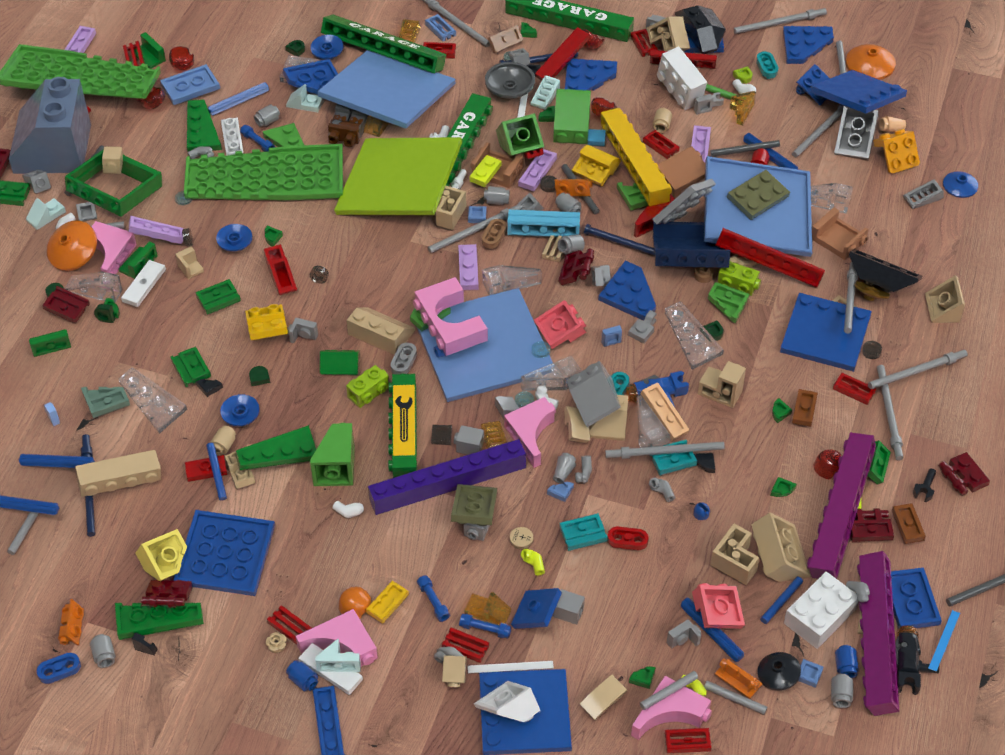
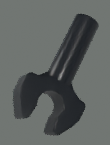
M930 468L923 484H915L913 490L915 499L920 492L926 494L924 502H928L933 498L935 490L930 486L936 475L935 469Z

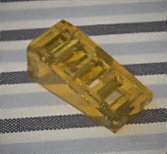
M403 19L399 38L411 39L408 41L415 43L420 30L419 21Z
M500 421L481 424V429L484 430L486 449L507 443Z

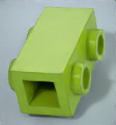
M729 261V268L721 267L718 283L752 296L753 292L758 290L761 284L759 279L760 271Z
M376 365L365 370L363 374L346 385L347 397L359 408L370 403L373 398L384 393L389 388L387 372L383 369L381 370Z

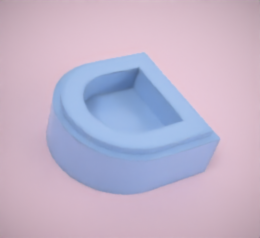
M51 402L44 404L45 411L52 425L60 424L54 405Z

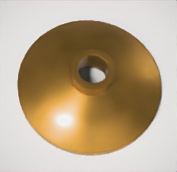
M855 282L854 284L864 294L863 298L866 300L874 301L875 298L887 299L890 297L888 292L881 290V288L875 285L870 286L864 282Z

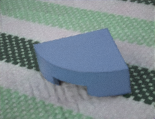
M564 482L563 484L552 485L548 488L547 495L565 502L574 488V483Z

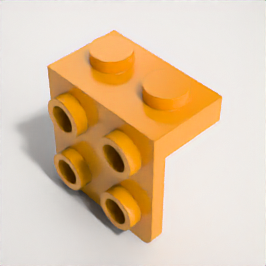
M904 128L894 131V134H881L878 139L873 140L874 147H883L889 173L893 174L920 164L914 131H905Z

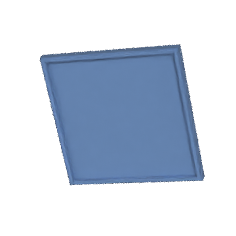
M367 50L318 90V97L406 129L455 85L456 79L438 72L432 73Z
M706 157L705 181L713 179L716 185L711 188L713 191L705 197L704 242L716 243L722 229L725 228L783 253L811 257L810 171ZM767 170L790 191V195L750 220L727 198V194L762 171Z
M519 288L451 306V313L441 319L448 323H460L480 316L488 328V341L438 358L434 352V347L437 346L435 336H431L429 328L423 332L417 328L447 402L556 373V368Z

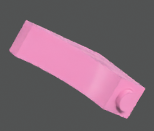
M95 221L92 228L97 236L96 248L105 255L103 265L101 266L103 280L111 282L120 266L135 248L134 233Z
M545 397L504 415V428L513 440H520L526 453V458L534 468L541 465V452L536 444L537 438L543 429L554 422V415L556 413L554 405L551 402L549 403Z
M354 609L296 636L297 647L301 653L312 643L321 649H326L335 640L339 639L340 652L359 653L361 666L369 665L378 659L376 646Z
M665 676L653 695L676 681ZM683 687L648 709L642 710L632 725L631 736L639 740L652 727L667 722H683L699 728L702 722H707L711 716V700L687 687Z

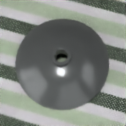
M503 62L494 65L487 71L485 85L491 93L498 97L514 99L526 95L533 89L535 75L524 64Z

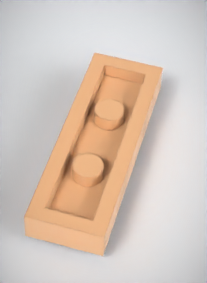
M659 383L641 391L640 394L671 441L689 432V428Z

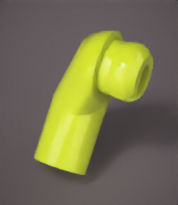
M523 549L521 551V558L533 566L535 575H543L545 570L541 555L533 550Z
M695 680L685 686L702 696L707 694V690L699 680Z

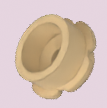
M278 632L272 633L266 639L268 649L274 653L283 651L286 646V636L280 635Z

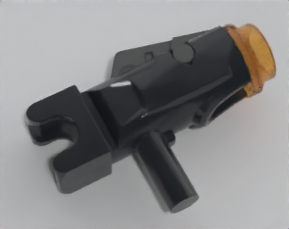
M913 626L900 627L895 645L898 693H901L904 685H909L912 688V693L917 695L921 687V674L919 672L939 674V667L937 671L928 669L930 664L922 663L919 660V655H921L918 641L919 634Z

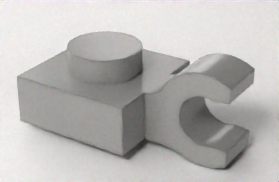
M720 92L695 98L694 111L697 115L712 111V107L724 104V98L720 99Z
M650 310L644 321L638 319L628 331V336L644 344L654 332L653 325L657 320L654 317L657 313Z

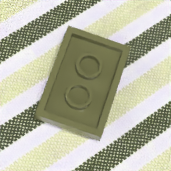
M764 170L728 192L727 198L752 220L789 197L790 191L767 170Z
M458 484L451 513V522L459 524L471 523L479 526L492 525L497 488Z

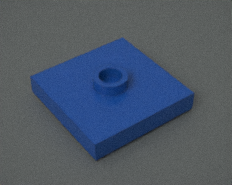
M559 588L525 591L511 625L514 629L548 627L562 592Z

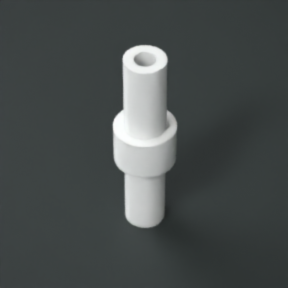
M461 169L458 176L453 179L451 183L453 188L460 189L462 187L463 179L467 174L465 169Z

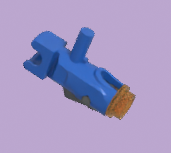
M683 371L670 373L669 377L663 378L653 375L627 386L626 395L629 402L645 401L640 394L641 391L659 383L674 406L670 395L674 394V397L686 395L689 390V383L683 382Z

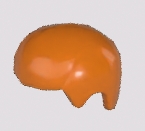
M350 587L341 594L338 610L341 614H344L354 609L360 619L371 604V597L361 587Z

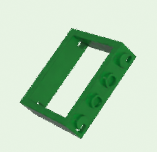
M104 149L65 176L66 191L120 217L162 187V174L160 171L123 155L121 173L142 182V184L119 200L84 183L103 169L102 156Z

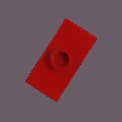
M224 455L217 456L221 475H227ZM209 458L185 462L188 482L214 477Z

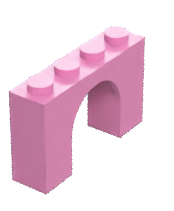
M456 277L415 291V300H413L416 311L419 310L423 323H427L431 336H435L438 348L443 350L446 356L488 341V328L480 316L460 323H448L437 316L442 310L464 302L463 288Z

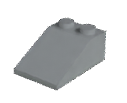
M844 106L834 154L869 160L878 121V110L865 114Z
M600 361L589 365L585 370L574 374L567 380L570 393L587 427L621 408L612 377Z

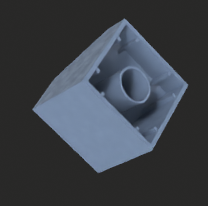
M65 77L45 79L19 110L9 155L13 174H27L38 169L46 171V173H70L85 162L91 122L80 79H67Z

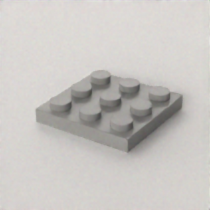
M713 179L690 185L653 218L656 224H666L670 220L674 221L677 218H682L688 213L686 211L688 208L695 207L700 203L699 199L702 196L706 197L713 191L711 188L716 183Z

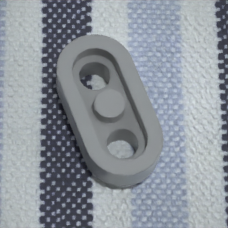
M403 343L398 347L391 361V371L393 374H407L410 371L417 356V349L414 344Z

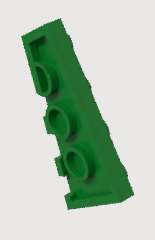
M189 100L187 103V151L189 152L200 146L211 147L212 151L222 150L205 100Z
M308 425L236 450V459L239 470L308 462L315 453L316 447Z
M115 603L119 640L132 638L134 633L148 635L204 624L201 603H185L184 606H177L176 608H169L163 605H158V607L142 606V603H132V606H123L122 603Z

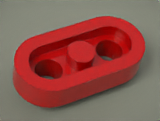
M616 526L608 531L607 541L614 548L643 550L648 545L649 536L642 529Z

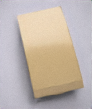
M565 406V425L568 426L569 440L581 443L589 442V427L585 425L578 408Z
M236 451L225 455V460L236 489L255 483L251 469L239 470Z
M611 675L596 687L580 705L597 720L628 690Z

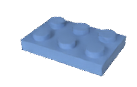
M207 64L160 80L161 86L173 105L220 89L219 82Z

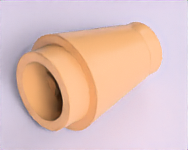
M885 116L879 121V129L884 133L906 128V121Z

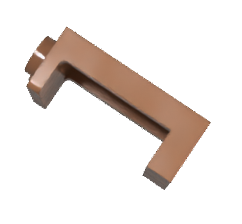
M486 142L479 149L477 157L471 161L472 173L486 155L502 161V166L489 182L511 188L525 166V154L520 153L513 158L490 150V143Z
M692 146L657 164L659 171L664 174L667 184L671 185V195L675 199L681 194V190L705 178V162L702 160L700 152L695 151Z
M833 207L812 226V240L846 260L851 250L858 249L861 245L864 246L866 244L869 229L865 227L860 232L838 218L839 210Z

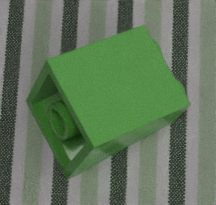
M557 89L553 142L588 143L591 91Z
M535 113L503 121L496 129L500 147L510 156L544 148Z
M339 423L330 426L310 459L313 486H353L355 444L352 423Z

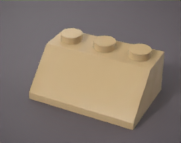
M368 307L356 308L347 319L348 335L394 355L398 347L406 343L415 331L414 327Z
M768 513L751 524L754 532L753 537L759 549L758 554L764 566L763 572L767 577L782 582L794 580L797 576L802 579L811 576L809 569H807V562L794 524L772 513Z

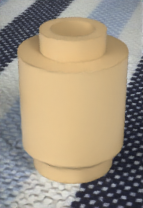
M660 108L656 111L653 120L654 130L659 133H665L669 129L672 119L670 110Z
M229 426L219 428L210 442L214 443L217 455L227 454L235 441L236 432Z

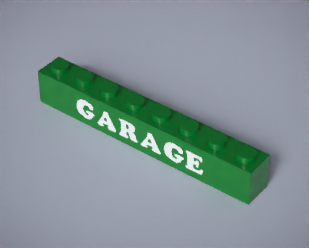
M505 0V13L574 30L578 27L587 33L628 42L634 28V17L562 0Z
M334 14L323 17L322 34L335 35L347 43L432 73H437L444 68L445 53Z
M472 93L447 136L461 137L463 142L446 186L452 183L456 172L460 171L463 160H466L469 149H472L474 146V140L476 137H479L482 126L486 125L487 117L492 114L493 106L489 97Z

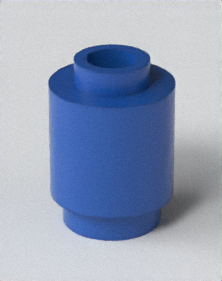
M849 645L840 646L835 651L837 672L855 678L859 671L857 651Z
M295 660L288 666L286 670L288 678L304 692L311 691L317 686L318 674L304 662Z

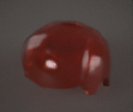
M582 29L590 34L591 37L584 45L588 50H597L605 42V39H599L597 34L593 35L590 31Z
M173 47L169 53L170 64L173 68L180 71L189 70L194 65V54L191 55L187 47Z
M153 87V91L148 94L146 99L138 98V101L146 109H156L164 102L165 92L161 87Z
M602 97L593 98L591 102V110L599 118H601V112L617 108L615 102L610 103Z
M833 449L821 451L813 464L815 472L820 477L830 480L834 477L835 472H838L839 458L843 455Z

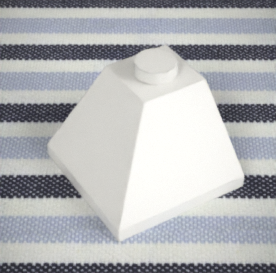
M510 681L505 682L474 703L476 708L521 722L531 720L540 711L531 688Z

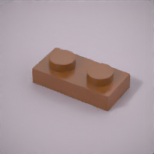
M798 390L792 420L793 424L812 426L818 392Z
M913 503L893 506L892 513L904 543L925 541L926 535Z

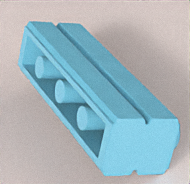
M509 210L507 235L544 237L552 235L563 237L579 234L580 212Z

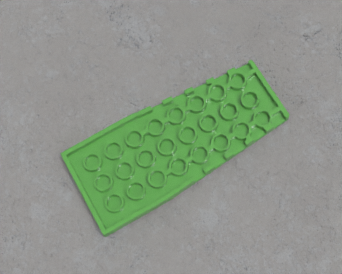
M19 44L0 71V85L37 90L45 79L65 77L67 79H80L84 94L146 99L161 71L160 66H157L156 69H150L148 64L143 63L140 66H133L131 61H126L125 64L117 63V59L114 58L105 61L102 60V56L94 55L93 58H88L86 53Z
M343 144L269 148L268 152H260V149L252 150V153L242 154V151H235V155L225 156L224 153H218V157H207V154L201 155V158L190 159V156L186 157L184 196L186 199L282 201L340 198L343 195Z

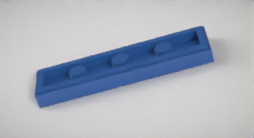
M334 686L313 689L321 755H344Z

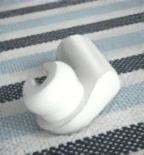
M739 79L734 80L732 83L740 95H754L756 93V87L751 84H742Z
M444 125L441 128L440 134L436 132L431 133L429 138L447 137L450 128Z
M70 212L60 218L56 229L67 222L75 221L76 218L73 213Z
M538 386L537 391H535L537 400L545 397L549 403L551 402L556 410L559 400L549 398L546 393L547 388L545 386Z
M336 501L332 507L333 510L345 518L358 516L364 511V506L361 503H352L345 506L340 501Z

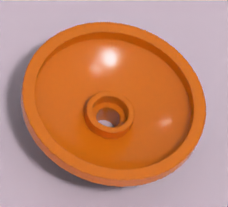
M874 44L857 46L851 49L846 56V66L849 71L855 70L879 80L890 76L896 66L894 56L887 49Z
M77 220L61 225L52 234L47 245V257L50 263L62 271H73L85 265L96 250L97 236L94 229L88 223Z

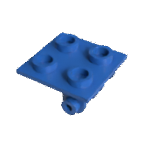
M814 64L796 82L798 84L796 92L798 94L807 92L821 105L827 98L811 93V86L830 78Z

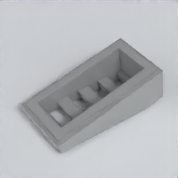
M933 179L904 194L903 197L911 208L915 209L944 198V191ZM914 197L916 202H913L911 198Z

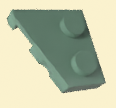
M87 387L81 388L93 418L130 405L123 387H99L98 390H88Z

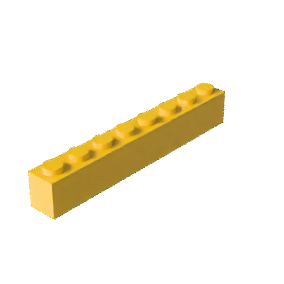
M620 108L601 112L602 129L606 130L605 134L648 205L653 206L670 202L671 185L667 184L664 174L659 171L657 163H654L651 153L647 152L645 144L641 142L639 134L634 131L632 123H629L627 115Z

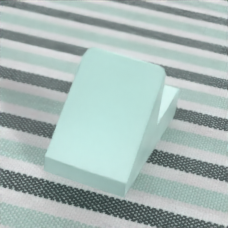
M306 84L291 93L286 107L318 113L324 101L323 98L317 95L307 94Z
M36 198L26 217V221L38 230L64 214L66 210L55 198L45 204Z
M339 639L335 640L315 657L317 672H360L361 669L360 654L353 652L340 653Z

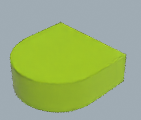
M748 66L733 71L734 78L739 79L741 83H749L752 80L753 73Z

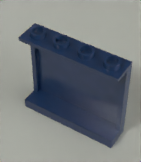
M653 221L652 238L655 266L729 268L730 250L715 246L716 243L704 242V222L669 221L666 224H656Z

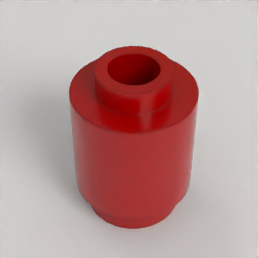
M763 148L757 149L753 152L750 163L768 165L770 158L768 151Z

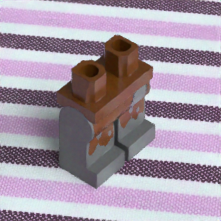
M336 104L335 114L328 125L329 143L336 144L338 141H342L347 147L359 144L360 138L369 123V115Z

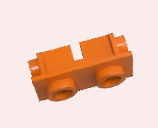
M589 179L554 180L556 196L561 193H568L571 196H591L590 188H592V181H589Z
M70 599V604H66L62 608L61 624L64 626H60L58 640L62 645H67L68 642L72 641L78 646L80 642L84 608L73 599Z
M723 658L719 664L721 667L715 672L717 677L749 699L763 684L756 677L754 678L731 662L730 659L726 660Z

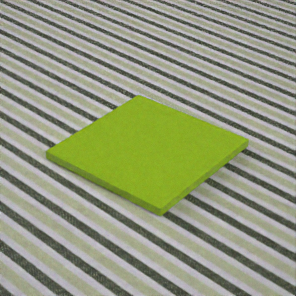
M365 138L343 189V195L340 196L334 209L336 215H434L462 145V138Z

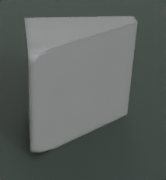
M524 48L508 52L512 62H518L526 66L530 64L529 53Z
M531 193L518 203L522 206L523 210L541 211L544 209Z
M91 202L76 204L79 221L97 219L95 204Z
M495 397V406L503 419L504 415L519 409L513 397Z

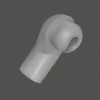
M200 146L187 152L190 159H195L203 154H207V157L214 156L211 147Z
M590 455L581 456L582 473L577 472L575 474L577 483L583 482L584 484L588 482L592 471Z
M658 478L650 479L649 486L652 490L662 493L667 502L675 499V495L667 481Z
M848 581L846 583L849 589L856 592L859 602H867L869 600L868 595L870 591L866 583Z
M440 647L434 654L435 660L439 663L444 661V655L464 656L454 647Z

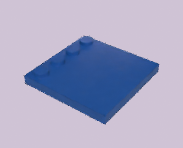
M850 70L811 86V93L865 114L904 98L907 94V90L899 85L889 84L855 70Z
M799 293L780 353L854 372L872 311L853 307L852 331L847 334L844 332L846 304Z
M195 510L185 542L187 549L181 562L180 571L175 575L173 581H192V587L256 596L273 536L275 521Z
M566 669L479 673L480 699L505 682L510 681L530 687L540 708V711L527 722H521L481 709L483 755L572 751Z

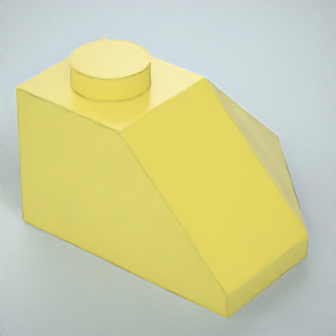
M178 529L141 544L135 554L143 569L158 581H162L179 573L187 545Z

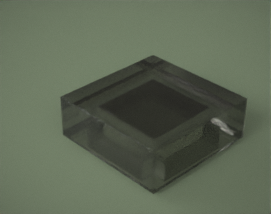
M433 425L431 444L451 445L452 425Z

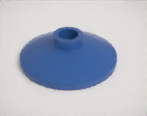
M322 35L311 43L312 54L320 59H332L343 50L342 40L335 35Z
M951 172L943 180L944 189L950 195L959 198L973 196L979 186L977 180L966 172Z
M230 224L218 231L216 241L223 250L240 251L251 243L252 232L245 225Z
M245 394L229 397L223 402L220 409L222 419L232 426H245L252 423L258 417L260 411L257 400Z

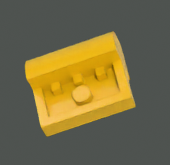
M586 145L579 152L580 157L574 165L572 172L584 179H589V181L597 185L603 186L609 175L614 174L621 160L591 145Z
M271 304L263 308L253 307L245 311L250 340L288 334L282 304Z

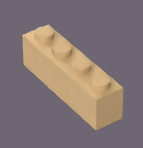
M155 450L75 466L81 497L161 480V468Z

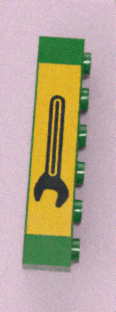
M392 374V382H389V394H392V397H389V409H392V413H389V424H392V428L388 429L392 444H388L389 456H392V460H388L389 472H393V478L417 471L415 374Z

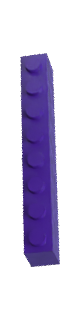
M514 440L369 485V500L375 515L455 491L458 484L474 485L525 469L526 453L520 440Z

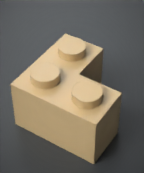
M667 17L647 28L650 44H663L664 51L672 50L678 46L683 52L690 49L683 17Z
M445 186L436 209L437 226L450 230L454 229L467 206L466 191Z
M730 361L727 362L723 371L708 366L699 382L698 394L733 408L743 390L746 368Z
M734 523L714 549L711 566L747 585L757 572L759 557L747 551L750 546L752 533Z

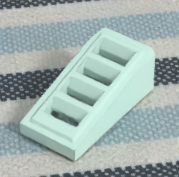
M546 75L540 83L530 105L546 110L556 96L557 89H560V80Z

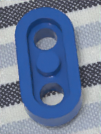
M65 653L42 662L37 667V675L42 683L50 684L76 674L81 668V662L76 654Z

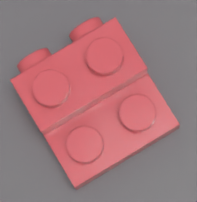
M565 300L534 319V322L552 349L566 340H569L571 343L586 333L584 330L586 324L581 317L577 319L575 315L578 312L573 304L568 305Z
M703 583L699 584L692 591L695 609L697 612H701L704 628L741 629L745 626L736 586H728L727 584L715 586Z

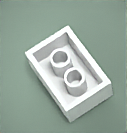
M679 46L662 54L657 72L658 79L663 82L668 92L674 96L677 103L684 110L694 107L695 98L704 95L707 81Z
M825 572L787 609L784 624L818 649L856 610L858 605L857 594L828 572Z

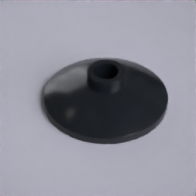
M775 652L761 660L757 672L760 682L765 687L780 691L791 688L798 682L801 676V667L798 660L791 654Z

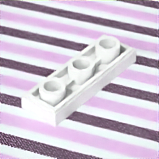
M238 117L221 120L226 156L235 155V151H242V154H244Z
M149 260L122 295V302L139 307L166 270L165 265Z
M312 643L298 658L299 662H304L318 675L350 695L363 680V676L357 672H317L315 657L323 650Z

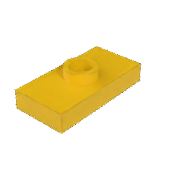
M392 580L367 607L366 613L383 624L408 597L409 591Z

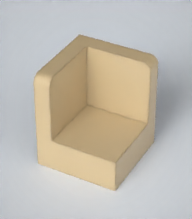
M192 246L175 254L178 267L188 279L204 272L203 267L196 259L195 250Z

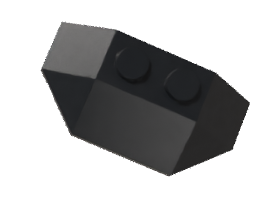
M697 5L675 12L676 17H683L686 32L701 54L718 50L726 29L712 9Z
M853 249L849 253L859 278L864 280L865 284L870 286L877 285L881 287V290L888 293L915 284L923 277L920 274L857 249Z

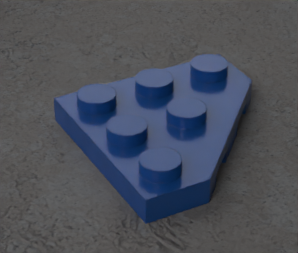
M783 26L786 64H804L810 56H815L822 51L825 45L833 43L832 27Z
M330 59L283 68V75L289 85L300 88L306 84L307 91L318 95V90L338 75Z
M571 59L567 63L565 89L588 91L592 89L594 91L604 85V82L608 79L613 80L616 78L617 61Z
M626 260L598 297L599 301L643 321L650 310L653 312L656 310V304L642 268Z

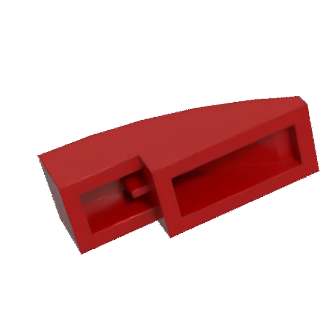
M671 194L670 202L648 206L644 209L635 222V238L653 230V218L675 199Z
M282 245L265 248L264 257L278 294L283 295L297 291Z

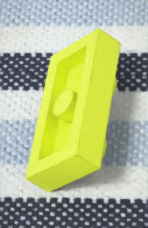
M486 155L469 176L470 182L486 187L502 166V161Z

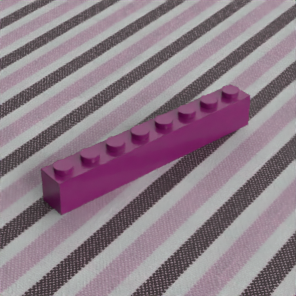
M850 432L848 440L844 441V454L839 458V470L834 474L833 489L829 490L828 494L829 503L828 506L825 505L824 519L818 526V539L813 542V555L809 557L807 562V569H810L812 578L819 579L825 572H828L836 579L838 577L875 453L874 435Z
M884 551L860 555V564L857 565L860 582L866 583L870 591L868 595L869 600L867 602H859V608L862 612L860 627L863 631L861 646L864 650L862 666L865 669V676H863L862 680L866 689L863 701L866 709H869L874 716L900 712L891 562Z

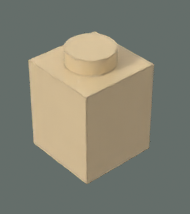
M104 147L102 156L103 173L121 174L123 165L122 147Z
M444 655L442 682H447L449 687H460V683H465L467 656Z

